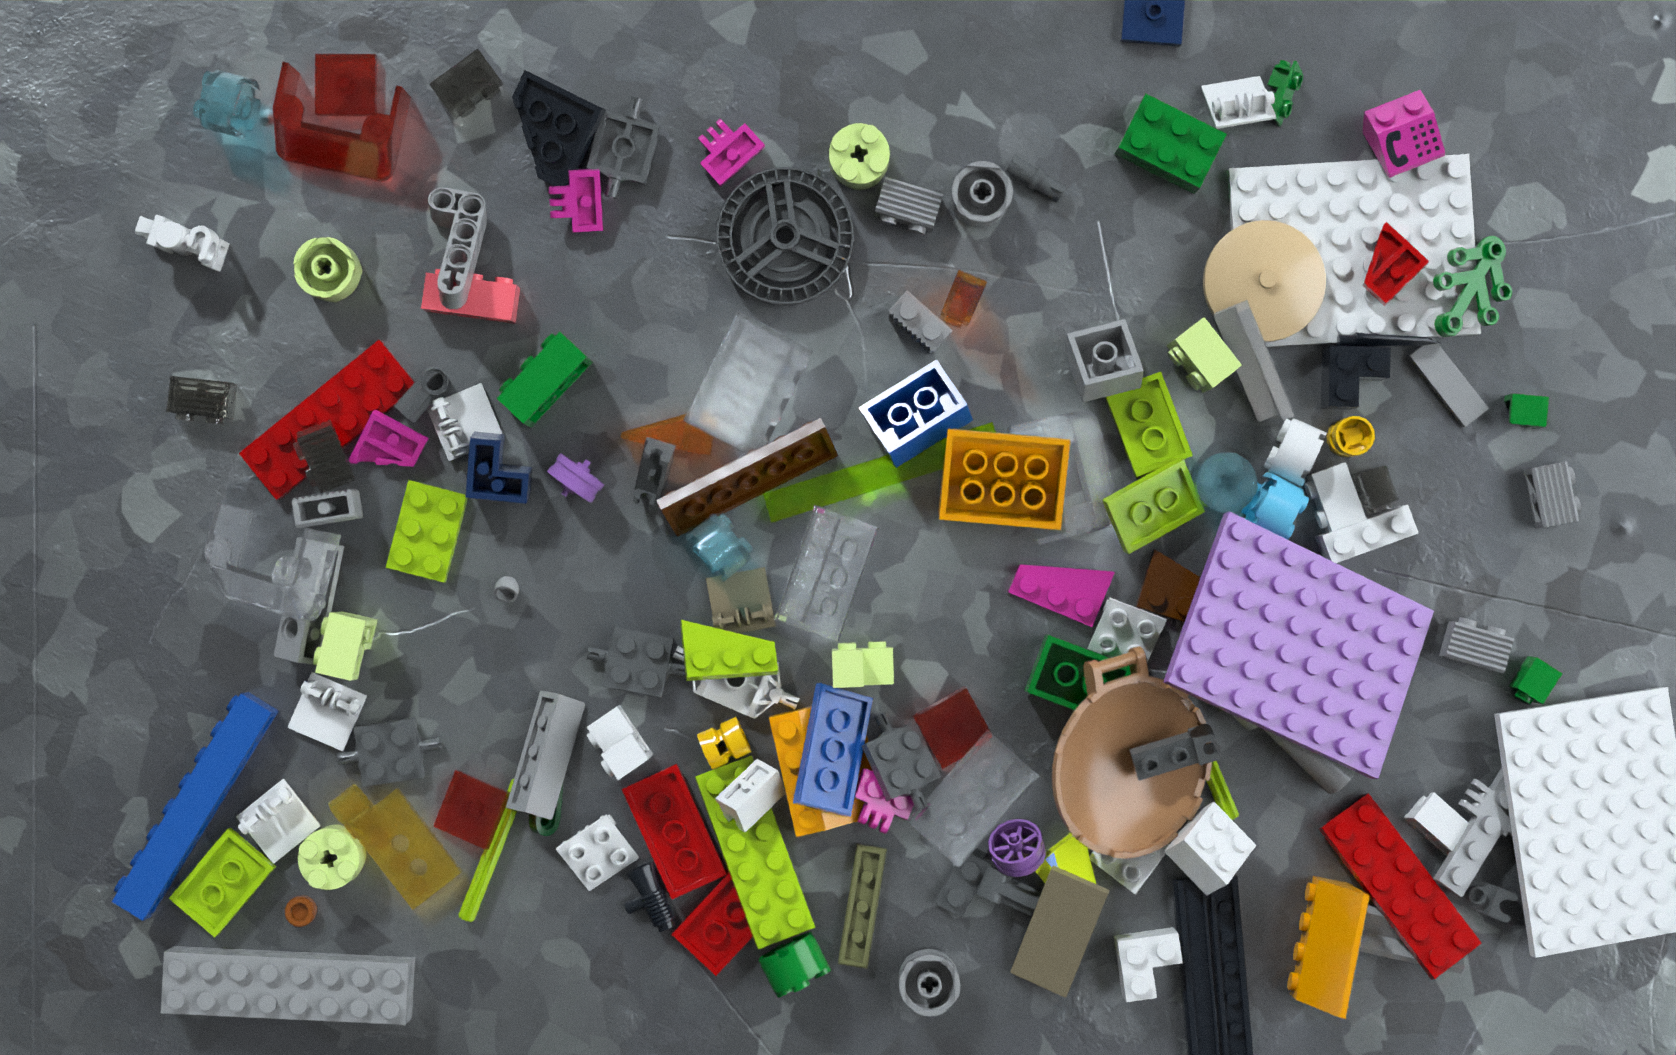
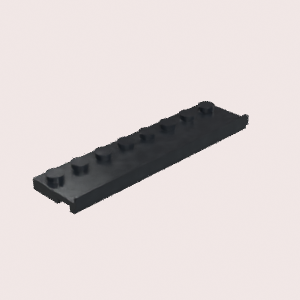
M1235 874L1227 885L1207 896L1190 878L1172 879L1175 926L1179 935L1183 962L1179 964L1187 1055H1253L1238 876Z

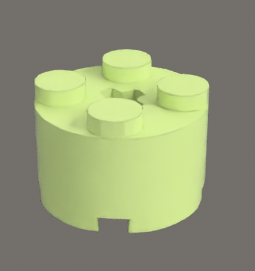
M856 123L842 128L835 134L829 148V165L833 176L840 183L855 190L868 189L878 184L887 171L890 157L889 145L884 135L875 126ZM860 151L862 155L866 154L863 162H858L857 158H853L855 152Z
M330 237L310 239L298 249L294 257L293 264L296 282L305 292L320 300L329 302L340 301L351 295L360 282L362 267L357 255L352 249L337 239ZM326 264L332 270L329 274H326V271L323 269Z
M329 825L310 834L299 847L298 866L302 876L312 887L324 890L337 889L355 879L361 872L366 860V847L360 835L355 831L342 825ZM336 854L337 859L335 861L329 860L327 855Z

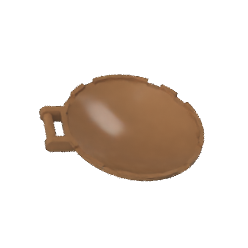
M1137 646L1129 649L1128 653L1099 662L1092 660L1084 663L1088 697L1076 708L1067 721L1057 743L1052 767V786L1055 804L1069 832L1087 848L1114 858L1144 856L1159 850L1178 836L1177 831L1187 820L1191 821L1203 801L1200 796L1205 780L1209 781L1212 762L1204 765L1197 763L1147 779L1138 780L1129 749L1188 732L1189 728L1206 724V721L1200 709L1195 707L1188 698L1187 693L1163 683V679L1149 676L1145 652L1142 647ZM1130 666L1131 675L1103 683V673Z

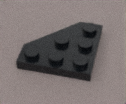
M524 70L512 99L523 124L521 127L528 148L531 150L534 158L537 176L553 186H569V170L579 169L606 110Z

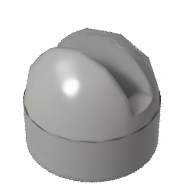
M504 576L495 584L493 594L501 602H514L519 593V585L513 577Z

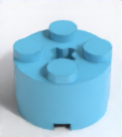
M1267 472L1263 475L1266 481L1262 485L1257 482L1250 491L1241 513L1246 515V520L1288 540L1295 528L1293 522L1297 514L1305 510L1309 498L1304 495L1302 488L1271 472Z

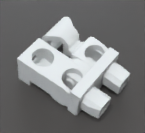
M155 215L154 220L140 216L135 229V234L147 239L146 244L170 254L175 252L182 256L192 254L199 256L198 261L201 262V265L221 272L230 244L219 239L213 230L205 226H197L191 230L160 215Z

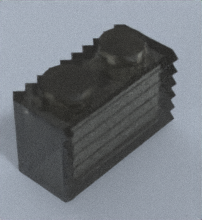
M170 376L166 411L176 414V420L194 422V416L206 417L205 423L224 425V419L233 420L237 384Z
M331 420L296 433L298 442L293 443L298 458L300 460L306 459L310 469L306 470L305 473L312 488L317 486L320 493L355 480V474Z
M1387 465L1373 467L1351 475L1362 508L1366 510L1367 515L1391 509V502L1399 500Z

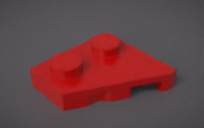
M1385 222L1382 226L1363 287L1382 305L1386 306L1428 265L1429 260L1389 223Z

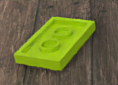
M1161 371L1144 377L1139 389L1105 397L1135 478L1157 470L1177 458L1186 459L1193 456Z
M1182 458L1169 462L1102 499L1121 547L1127 554L1138 550L1205 512L1187 465Z
M408 480L385 568L446 583L468 498H465L466 495Z
M230 827L169 899L215 938L277 866Z

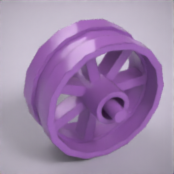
M560 453L556 458L555 464L551 465L547 472L562 483L561 486L564 490L561 494L566 497L569 492L571 494L576 493L592 503L596 498L597 492L601 491L605 484L589 473L591 470L588 466L591 462L586 459L583 464L581 462L576 464Z
M1015 819L1004 822L991 833L988 841L994 865L998 871L1006 876L1021 877L1029 875L1043 864L1046 857V847L1041 831L1034 823L1028 820ZM1023 835L1029 836L1024 840L1022 839ZM1039 841L1037 848L1029 847L1033 843ZM1003 842H1005L1006 844H1008V845H1006V846H1001V844H1002ZM1007 854L1004 859H1001L997 856Z

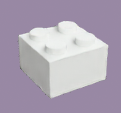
M1212 802L1197 811L1191 821H1187L1178 833V836L1169 844L1164 852L1207 896L1229 883L1256 845L1215 802Z

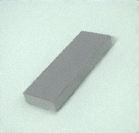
M1439 344L1422 345L1407 356L1462 428L1468 426L1489 409Z

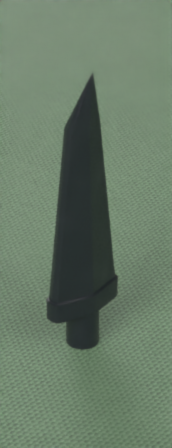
M1357 332L1353 335L1338 334L1337 346L1395 347L1440 343L1428 337L1364 334Z

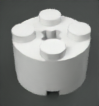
M1295 418L1292 421L1286 419L1276 438V441L1281 442L1279 448L1273 446L1263 467L1269 469L1268 473L1271 472L1302 488L1305 477L1310 472L1327 433Z

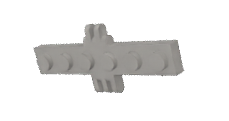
M1502 768L1490 787H1487L1477 779L1472 780L1470 785L1477 789L1479 793L1477 794L1470 789H1467L1464 793L1467 798L1473 801L1472 804L1463 799L1458 803L1472 817L1468 821L1469 824L1455 848L1449 852L1433 880L1458 897H1463L1499 836L1506 838L1510 835L1512 837Z

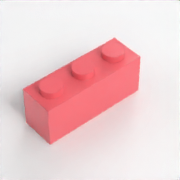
M435 269V274L426 272L421 309L424 311L516 324L520 288L513 284V279L495 277V282L483 280V275L474 274L465 305L458 309H448L442 305L439 297L437 281L440 269Z

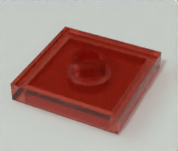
M315 54V114L317 116H377V55Z
M965 686L913 715L916 724L942 769L995 739Z
M455 770L433 827L480 848L489 849L507 805L510 792L461 770Z

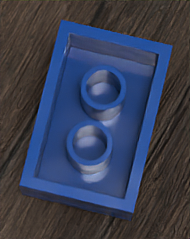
M937 360L859 407L867 425L896 468L947 437V429H960L973 421L967 403Z

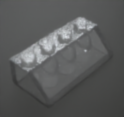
M815 505L775 620L840 641L879 528Z
M987 730L927 797L925 801L929 807L918 812L915 811L907 821L959 868L1039 778V775Z

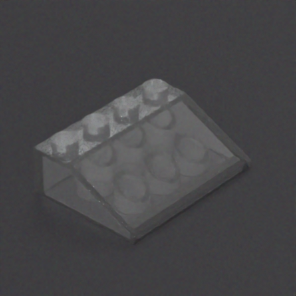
M738 310L683 421L745 454L753 449H759L767 445L776 425L782 418V413L790 397L795 392L796 385L804 369L807 367L813 352L797 341Z

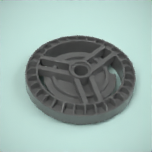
M791 167L767 169L752 175L740 183L725 201L718 218L716 230L720 260L728 276L736 286L747 295L761 302L780 306L803 304L828 292L845 272L852 255L854 243L850 211L837 190L820 176L810 171ZM784 186L785 192L773 193L772 187ZM790 186L805 189L815 194L826 204L836 222L838 243L830 240L829 224L820 207L808 197L802 202L793 201ZM766 190L767 196L758 200L743 219L740 230V243L743 253L736 257L733 247V230L738 214L752 197ZM782 230H789L793 233L794 238L790 243L782 244L777 240L778 233ZM829 248L836 250L832 260L826 258ZM745 260L752 267L748 272L741 266V263ZM821 264L827 266L817 278L798 287L778 288L763 284L753 278L759 273L773 281L793 282L811 275Z

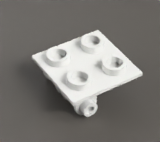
M1260 76L1201 86L1216 129L1276 119L1271 105L1275 102L1273 91L1268 92L1265 89Z
M482 383L446 398H437L427 408L449 462L469 454L470 437L474 431L503 434Z
M1109 598L1104 604V612L1087 649L1112 658L1128 653L1129 649L1140 646L1144 650L1148 662L1167 619Z
M311 672L308 681H304L301 686L300 692L302 695L287 728L344 751L367 695Z
M284 779L236 816L240 822L238 825L240 831L245 835L249 833L273 864L321 826Z
M610 814L602 815L600 819L591 825H587L584 830L578 831V834L567 841H563V844L556 848L589 891L639 859L637 853L615 826L616 822Z
M1169 843L1157 851L1135 858H1114L1093 851L1090 855V860L1136 895L1166 853L1164 851L1169 846Z

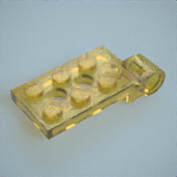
M352 784L328 803L334 816L345 826L354 839L358 838L412 910L463 872L399 788L395 789L374 806L365 793L357 785ZM401 834L407 837L409 846L406 851H399L394 847L393 840L396 835ZM414 859H423L427 863L428 868L424 875H417L413 872L412 862Z

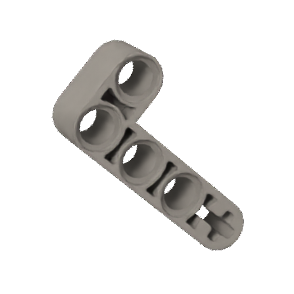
M437 188L430 192L428 196L431 219L436 225L451 228L437 281L439 297L442 305L446 308L458 309L465 305L470 291L487 224L486 205L484 198L479 194L450 188ZM477 211V213L470 214L468 212ZM465 236L471 237V238H469V239H461L462 237H465ZM457 262L464 263L463 265H454Z

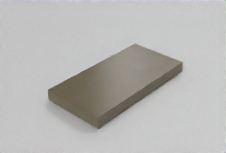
M1053 865L1010 973L1066 998L1110 890Z

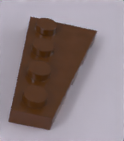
M1153 549L1135 607L1185 622L1201 577Z

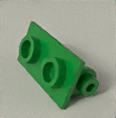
M1280 60L1279 64L1274 66L1268 82L1269 87L1277 89L1276 93H1274L1275 102L1271 105L1276 115L1274 121L1279 127H1281L1284 118L1287 119L1293 105L1291 99L1295 90L1298 91L1303 82L1302 70L1295 60L1292 67L1291 63Z

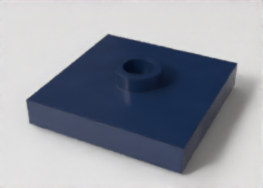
M1124 0L1120 42L1180 47L1182 44L1185 0Z

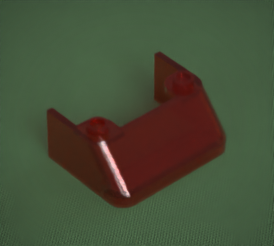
M282 62L273 104L275 149L279 157L289 163L379 182L390 179L396 169L411 96L401 86H396L390 115L382 113L369 115L363 122L361 134L303 122L304 105L295 96L300 73L289 63Z

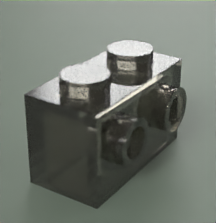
M476 49L429 85L451 115L457 119L459 116L464 118L470 115L476 109L475 105L484 98L489 100L497 95L500 91L499 87L503 85V82L479 49Z

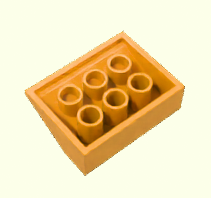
M947 429L938 510L939 520L1061 530L1070 439Z
M812 706L769 716L796 837L857 822L864 804L863 801L854 798L851 817H845L793 803ZM864 750L859 776L862 768L873 771Z
M1313 876L1312 883L1308 882L1305 890V900L1308 901L1306 913L1302 912L1299 920V930L1302 931L1300 942H1296L1294 947L1293 959L1296 960L1294 972L1289 974L1287 989L1291 990L1290 995L1294 999L1336 1017L1346 1019L1369 895L1350 883Z

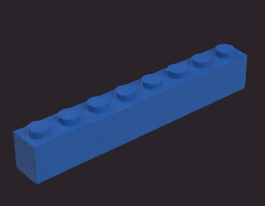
M249 692L241 693L239 696L235 695L226 708L229 711L223 722L220 720L214 726L210 733V736L213 737L208 747H202L194 759L197 765L192 773L187 772L178 785V788L181 789L175 799L171 798L162 811V814L165 816L159 825L155 824L146 837V840L149 842L143 851L139 850L131 860L130 866L133 867L127 877L123 876L114 888V892L117 894L112 902L142 921L152 917L279 712V710Z

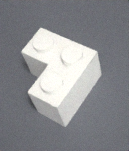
M620 705L587 727L590 731L587 737L595 749L601 747L604 752L601 754L604 759L601 761V765L610 777L615 775L619 780L654 755Z
M1173 927L1113 936L1121 992L1125 1001L1133 1002L1157 998L1153 967L1183 963L1178 932Z

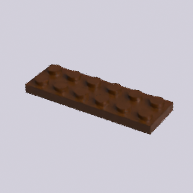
M819 418L803 424L799 429L787 435L777 437L773 442L759 449L749 451L745 456L733 462L723 464L719 469L706 476L695 478L690 484L678 490L669 491L664 497L656 501L676 536L679 537L838 457V453L822 419Z

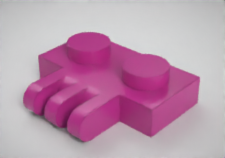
M719 119L715 123L723 132L719 135L713 127H710L706 131L714 140L710 143L704 135L699 136L698 140L710 153L700 162V165L722 187L765 148V145L745 123L733 133Z
M599 169L569 170V186L548 187L549 194H561V198L549 199L550 206H562V210L550 211V218H571L573 232L603 231Z
M862 768L855 793V798L864 802L858 822L863 825L866 824L871 814L868 827L876 829L880 819H882L879 832L886 834L894 816L908 820L914 806L910 795L899 796L886 801L874 772Z

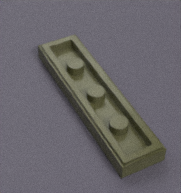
M857 843L838 957V964L868 969L887 851L885 847Z

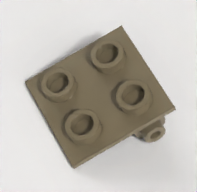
M765 567L706 578L714 628L743 633L776 626Z

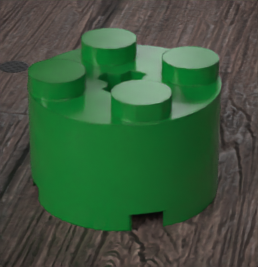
M811 931L792 938L793 941L785 945L781 944L759 958L760 966L777 998L790 993L792 990L794 993L810 985L809 980L811 978H820L831 971Z

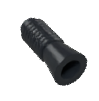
M654 861L644 863L627 872L626 875L641 896L624 904L626 912L631 914L646 908L653 927H657L659 932L673 927L676 924L674 921L675 914H673L672 907L668 903V899H666L667 896L663 888L659 885Z

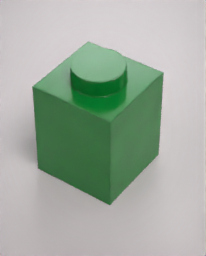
M1527 656L1509 687L1516 691L1514 695L1516 698L1528 705H1531L1532 702L1544 704L1562 673L1538 657Z

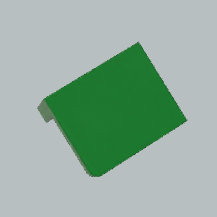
M1514 393L1505 395L1504 402H1510V424L1524 425L1525 428L1532 429L1546 427L1549 397Z

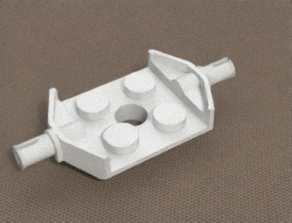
M677 646L676 651L683 654V648ZM674 653L673 658L684 661L683 655ZM778 662L777 675L745 677L744 683L739 687L731 686L727 678L693 681L694 693L754 719L774 703L778 704V702L795 710L797 704L786 699L796 703L800 699L781 689Z

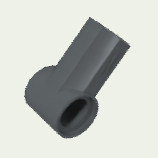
M432 366L426 368L394 407L411 422L415 423L432 404V401L447 389L448 376L439 367ZM430 373L441 374L443 382L439 388L431 389L427 387L426 378Z
M991 865L987 866L976 891L978 895L997 904L1002 902L1030 916L1035 910L1041 895L1040 890L1012 878V876H1006Z

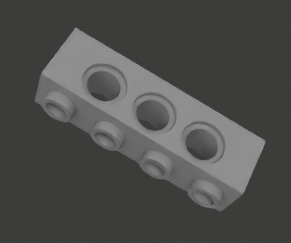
M297 537L274 657L296 663L313 664L317 647L322 646L324 635L320 634L323 619L328 617L329 612L332 611L344 546Z

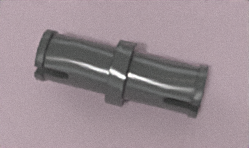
M1015 155L1011 162L1019 166L1021 170L1009 164L1005 172L1028 184L1027 188L1031 191L1036 189L1057 203L1061 196L1053 192L1051 188L1063 194L1066 186L1044 173L1045 170L1041 167L1036 169Z

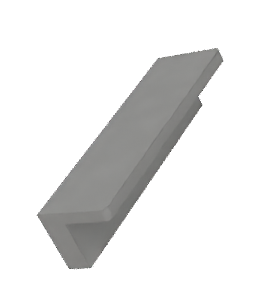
M1243 301L1216 312L1214 319L1224 343L1242 365L1236 371L1257 420L1263 421L1278 414L1281 415L1283 421L1294 417L1291 403L1248 301Z
M540 691L506 808L549 820L553 818L584 711V702L558 693Z
M1368 905L1359 951L1419 964L1379 909ZM1463 958L1446 971L1462 974L1465 969Z

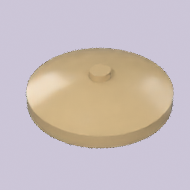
M1271 220L1249 222L1227 233L1211 251L1203 274L1204 296L1212 315L1214 316L1216 312L1247 300L1265 342L1285 339L1303 329L1318 312L1326 288L1324 264L1314 244L1296 228Z

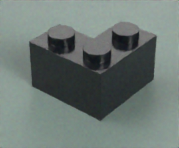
M1328 346L1322 349L1321 409L1352 410L1358 408L1360 380L1382 381L1390 378L1391 347Z

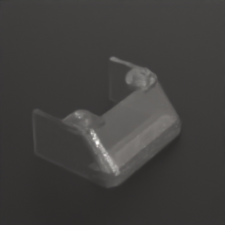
M1087 410L1064 413L1011 425L1007 428V433L1013 434L1042 427L1044 437L1070 439L1084 494L1085 503L1073 505L1065 513L1064 523L1067 532L1034 539V545H1041L1113 527L1102 499L1115 493L1116 490L1099 420L1094 413Z
M217 503L204 554L224 596L230 600L296 620L307 622L316 620L323 608L341 535L305 528L298 557H281L276 562L271 577L239 567L254 511Z

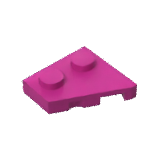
M374 410L348 462L357 464L359 461L375 462L376 465L394 463L399 466L414 467L429 438Z

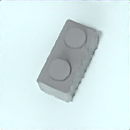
M885 177L874 215L880 217L879 222L890 226H896L898 222L909 225L907 230L916 234L925 235L926 231L932 233L943 194Z
M908 290L890 308L888 313V319L893 318V322H897V326H902V330H906V334H911V338H915V342H920V346H924V350H929V354H933L952 332V329Z
M1567 461L1524 469L1535 528H1545L1579 521L1578 514H1581V503L1577 496L1574 497L1572 485L1575 484V473L1572 467H1568Z
M357 489L296 497L291 501L296 528L363 518L360 493Z
M1459 617L1458 622H1448L1439 656L1497 673H1504L1506 671L1507 661L1511 653L1510 650L1514 642V638L1505 636L1506 630L1493 626H1488L1487 631L1476 628V621Z

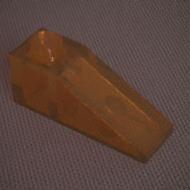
M958 270L940 314L945 317L944 322L961 328L962 324L968 326L987 281Z
M695 410L694 415L683 414L621 432V439L645 444L646 438L649 437L676 445L675 450L712 456L718 420L712 418L713 413Z

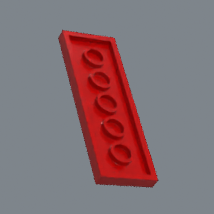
M379 339L244 448L239 455L274 498L280 500L361 435L374 410L386 414L393 409L394 405L415 381L382 340Z
M1369 793L1362 796L1319 828L1320 832L1431 980L1439 977L1482 944Z

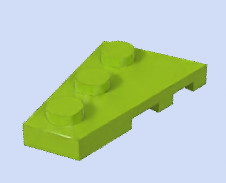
M681 620L680 627L686 681L777 675L778 664L775 642Z

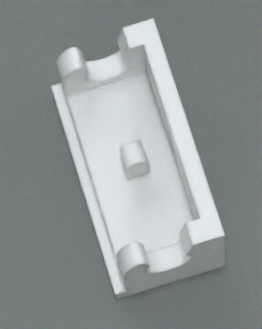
M756 759L715 799L719 803L725 818L729 822L734 818L738 828L746 832L786 794L778 770Z
M1434 792L1430 793L1428 797L1423 795L1403 818L1446 856H1448L1450 851H1453L1469 824Z

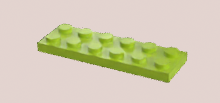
M749 756L695 776V780L754 942L759 950L813 929L815 925L772 808L746 832H743L738 828L734 818L730 822L725 818L719 803L715 799L754 762L753 757Z

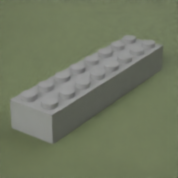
M174 946L164 952L161 1013L406 1025L412 1018L415 957Z

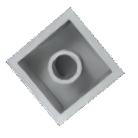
M1125 319L1067 333L1065 353L1082 402L1141 388L1144 369Z

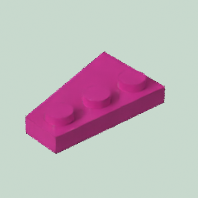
M1019 565L1008 593L1092 627L1115 572Z

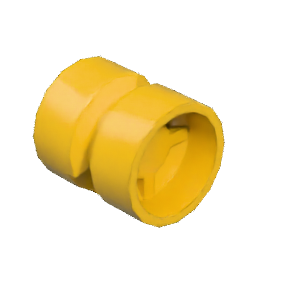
M1350 416L1340 419L1330 426L1326 435L1327 444L1330 450L1340 457L1361 455L1372 447L1375 440V431L1371 423L1365 418Z
M737 717L721 723L718 730L712 727L697 734L701 748L712 769L727 764L731 756L738 759L752 752ZM724 740L726 746L719 747L718 743Z

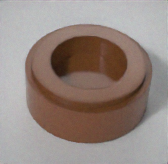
M305 895L294 897L285 907L287 921L296 927L308 925L317 915L316 903L312 898Z

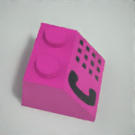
M1421 90L1364 112L1362 133L1388 178L1445 156V149L1434 111Z

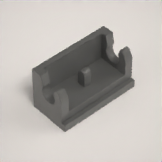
M649 437L646 438L634 488L636 490L633 498L635 504H638L641 498H648L650 500L649 510L658 511L659 506L656 500L664 497L676 445Z

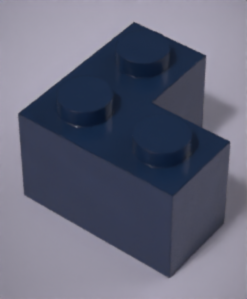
M474 431L471 435L465 498L527 504L531 494L533 467L503 464L505 434Z

